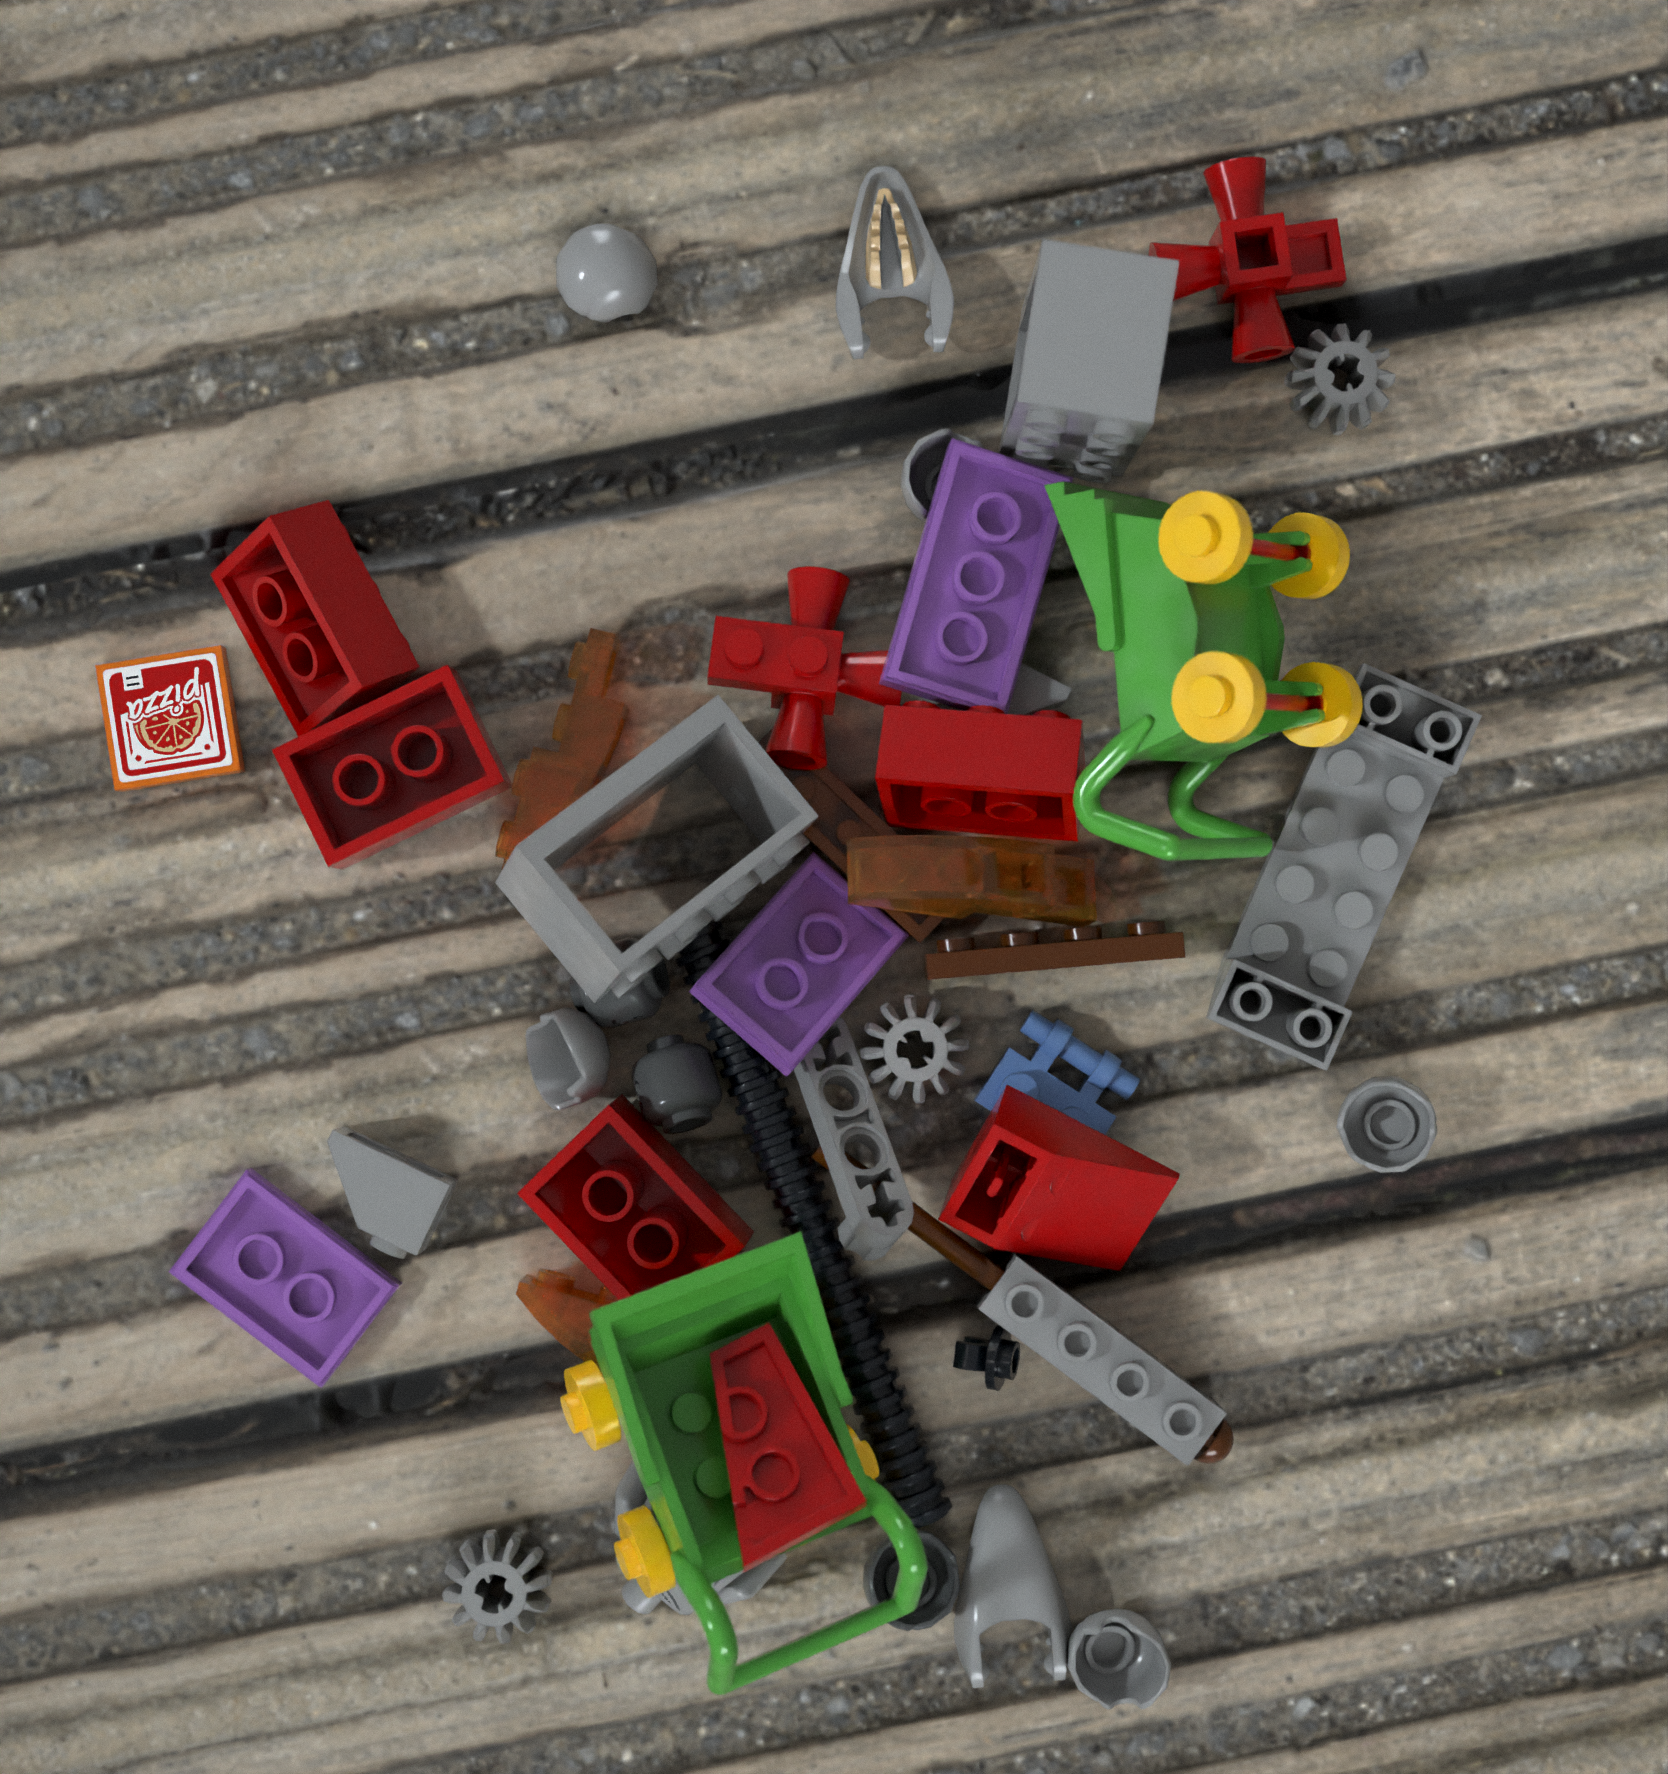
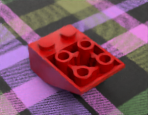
M1006 1085L954 1174L938 1220L997 1250L1120 1271L1177 1183L1180 1173Z

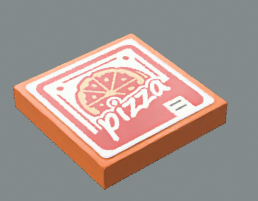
M218 645L95 665L114 791L124 792L245 772L228 657L224 646Z

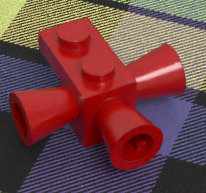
M1255 156L1239 157L1216 163L1203 172L1220 218V222L1208 245L1151 242L1149 245V256L1179 261L1173 301L1215 287L1218 305L1234 302L1232 362L1254 363L1285 356L1295 350V346L1276 296L1343 286L1347 278L1337 218L1285 225L1284 212L1264 215L1265 158Z
M804 566L793 568L787 573L791 625L715 616L707 685L771 693V708L780 710L765 752L778 766L814 770L824 768L828 764L824 715L834 716L836 692L885 707V705L900 706L902 691L879 684L888 650L841 653L844 632L835 631L834 627L846 596L850 579L846 575L832 569Z

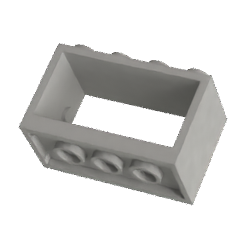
M1042 239L1021 310L999 454L1049 469V465L1074 469V477L1090 482H1110L1112 475L1122 477L1154 423L1179 266L1178 260Z
M717 695L517 844L495 883L594 1003L609 991H612L620 999L649 975L648 972L663 959L659 953L660 951L667 960L671 959L698 936L697 933L712 919L715 922L719 921L746 898L745 895L760 882L764 885L793 861L791 858L810 843L803 833L819 816L721 697ZM696 763L762 844L624 953H621L554 870Z

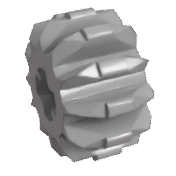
M1345 323L1338 324L1333 329L1331 339L1324 332L1317 329L1308 337L1309 348L1297 347L1291 354L1290 360L1298 369L1288 372L1284 377V385L1291 389L1302 390L1290 402V407L1293 411H1300L1309 405L1314 411L1308 418L1307 425L1309 428L1316 429L1325 417H1329L1330 429L1334 435L1343 434L1347 429L1349 421L1355 427L1362 430L1372 422L1370 411L1382 412L1388 406L1390 400L1382 390L1391 387L1395 383L1396 374L1389 370L1377 368L1387 360L1390 353L1387 348H1379L1373 353L1366 348L1372 338L1370 330H1363L1355 341H1350L1349 330ZM1337 369L1347 374L1344 382L1346 387L1342 391L1331 385L1335 377L1334 372Z
M913 994L905 995L904 997L906 1017L899 1019L895 1009L886 1002L880 1006L882 1015L892 1024L886 1031L872 1022H867L864 1027V1031L867 1034L883 1039L882 1047L867 1046L861 1048V1058L871 1060L883 1057L885 1060L884 1064L869 1073L868 1078L875 1084L893 1072L896 1076L889 1087L888 1096L894 1100L900 1097L905 1082L909 1081L912 1082L914 1102L916 1104L924 1103L926 1094L923 1081L928 1079L931 1080L935 1090L943 1096L949 1092V1087L938 1075L941 1069L944 1067L954 1075L962 1076L965 1072V1066L957 1061L948 1059L947 1055L948 1051L968 1050L969 1041L964 1038L946 1040L945 1038L946 1033L959 1026L961 1019L958 1015L953 1014L948 1016L938 1026L934 1024L933 1021L938 1015L942 1004L938 999L932 998L929 1001L923 1018L917 1017V1000ZM913 1030L918 1031L922 1041L932 1043V1054L930 1057L923 1054L922 1058L926 1062L916 1067L910 1065V1061L906 1056H897L896 1052L898 1041L901 1040L907 1043L903 1035Z
M495 1529L486 1531L483 1537V1549L476 1542L467 1539L459 1549L464 1561L451 1560L446 1566L445 1574L456 1583L445 1588L442 1593L443 1601L450 1604L463 1603L454 1614L452 1622L455 1626L464 1625L471 1618L478 1622L473 1631V1639L475 1641H482L489 1627H495L499 1642L502 1644L508 1643L513 1634V1624L520 1631L528 1634L533 1631L536 1625L532 1612L540 1613L547 1612L551 1598L542 1592L541 1589L551 1585L553 1572L546 1569H532L542 1559L544 1552L537 1546L529 1550L525 1555L520 1553L518 1549L523 1542V1535L520 1532L512 1534L506 1547H501L500 1537ZM494 1574L506 1578L505 1592L502 1598L490 1594L492 1588L491 1580Z

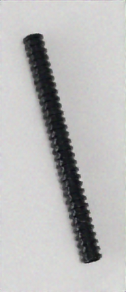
M712 919L697 933L698 936L679 952L681 957L676 959L678 967L685 966L688 975L683 977L686 986L691 984L693 986L730 945L728 939L722 940L718 931L723 929L720 920L714 922V919ZM691 995L692 1003H699L703 1011L698 1014L700 1023L707 1021L710 1031L705 1033L707 1041L714 1040L717 1050L712 1052L714 1059H722L725 1068L720 1070L721 1077L723 1079L729 1077L732 1087L727 1089L729 1097L736 1096L739 1105L734 1108L736 1115H744L747 1124L742 1126V1130L745 1135L751 1133L754 1140L749 1145L751 1153L758 1152L761 1161L756 1164L759 1172L766 1171L769 1178L764 1182V1186L767 1191L773 1190L776 1196L771 1201L774 1209H781L783 1217L779 1219V1224L781 1228L788 1227L791 1235L802 1232L838 1359L842 1363L841 1369L844 1377L848 1378V1387L852 1397L855 1396L857 1401L852 1406L855 1415L863 1416L864 1421L860 1424L862 1434H870L871 1440L868 1444L873 1452L878 1454L879 1472H885L886 1475L882 1480L883 1487L893 1492L894 1499L909 1516L916 1529L932 1524L948 1514V1511L952 1508V1503L949 1497H942L941 1492L945 1489L942 1479L934 1478L933 1473L937 1470V1466L934 1460H927L926 1454L930 1451L927 1441L919 1440L918 1436L923 1432L919 1422H912L911 1417L915 1414L912 1404H905L903 1398L908 1394L905 1385H898L896 1382L900 1372L897 1366H890L889 1360L893 1357L891 1349L883 1348L881 1341L885 1339L883 1329H875L874 1322L878 1320V1316L875 1310L868 1311L866 1304L871 1301L868 1292L860 1291L859 1285L863 1283L860 1273L854 1274L851 1268L856 1263L855 1258L852 1254L846 1255L844 1247L839 1240L836 1229L841 1224L838 1217H831L829 1210L834 1207L832 1200L824 1199L822 1195L826 1185L824 1180L817 1181L814 1174L819 1170L816 1161L809 1162L807 1154L811 1152V1147L809 1143L802 1144L799 1136L804 1133V1129L801 1124H794L792 1117L797 1114L794 1106H787L784 1098L789 1096L787 1087L780 1088L777 1079L782 1077V1074L778 1069L773 1070L771 1063L697 998Z

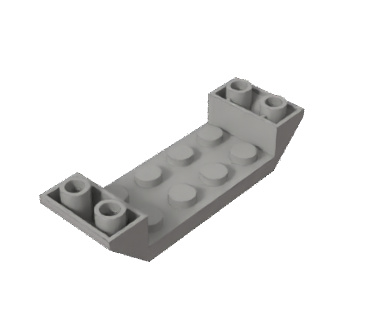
M1365 663L1360 665L1354 675L1363 700L1360 721L1354 732L1343 742L1332 747L1314 748L1274 839L1272 850L1267 855L1224 953L1206 1016L1207 1019L1325 1071L1328 1070L1353 1012L1344 1008L1440 786L1444 778L1457 774L1482 715Z

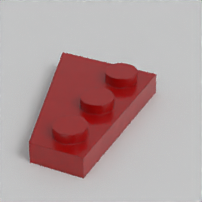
M770 1323L709 1353L744 1573L865 1508L867 1502Z

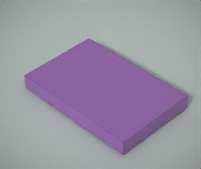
M813 852L693 985L689 992L787 1077L907 939L909 934Z
M252 1168L247 1169L169 1271L174 1277L320 1388L328 1382L402 1284L396 1277Z

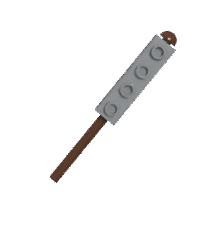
M819 1145L811 1158L829 1170L822 1148ZM844 1150L846 1158L853 1166L860 1169H869ZM877 1181L872 1185L873 1191L878 1188L881 1181ZM912 1201L914 1216L911 1225L907 1229L983 1286L974 1298L977 1308L1187 1466H1189L1193 1459L1201 1463L1213 1464L1222 1461L1228 1456L1233 1447L1234 1436L1229 1423L1224 1419L1227 1413L1214 1399L1020 1254L1008 1252L1000 1265H997Z

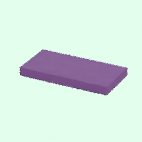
M953 438L950 440L879 684L963 711H967L973 706L986 705L999 708L1008 714L1060 527L1044 485L1063 481L1072 483L1073 477Z

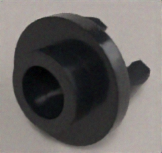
M1000 1325L994 1328L990 1340L965 1336L964 1341H956L953 1367L969 1371H985L987 1389L999 1391L1005 1379L1014 1380L1017 1374L1020 1360V1343L1012 1341L1011 1333Z

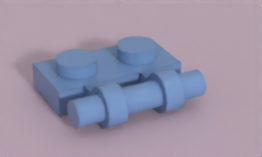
M1032 1010L1019 1031L1039 1044L1037 1049L1028 1060L1010 1047H1007L974 1098V1101L992 1111L1006 1085H1009L1105 1135L1116 1119V1116L1096 1104L1097 1099L1107 1087L1125 1100H1128L1138 1086L1140 1078L1121 1067L1122 1059L1113 1053L1104 1050L1101 1054L1073 1036L1074 1028L1057 1018L1053 1023ZM1057 1056L1087 1075L1077 1091L1047 1072Z

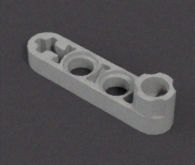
M839 1016L820 1038V1040L828 1039L830 1044L823 1052L821 1045L817 1042L795 1067L794 1072L846 1216L838 1227L839 1240L845 1250L856 1252L864 1261L877 1260L885 1256L911 1225L914 1209L849 1028ZM823 1062H825L827 1068L818 1072ZM837 1084L848 1090L853 1097V1109L840 1111L833 1108L824 1097V1086ZM859 1142L867 1146L874 1155V1167L860 1169L853 1166L845 1156V1144ZM877 1181H881L878 1188L873 1191L872 1185Z

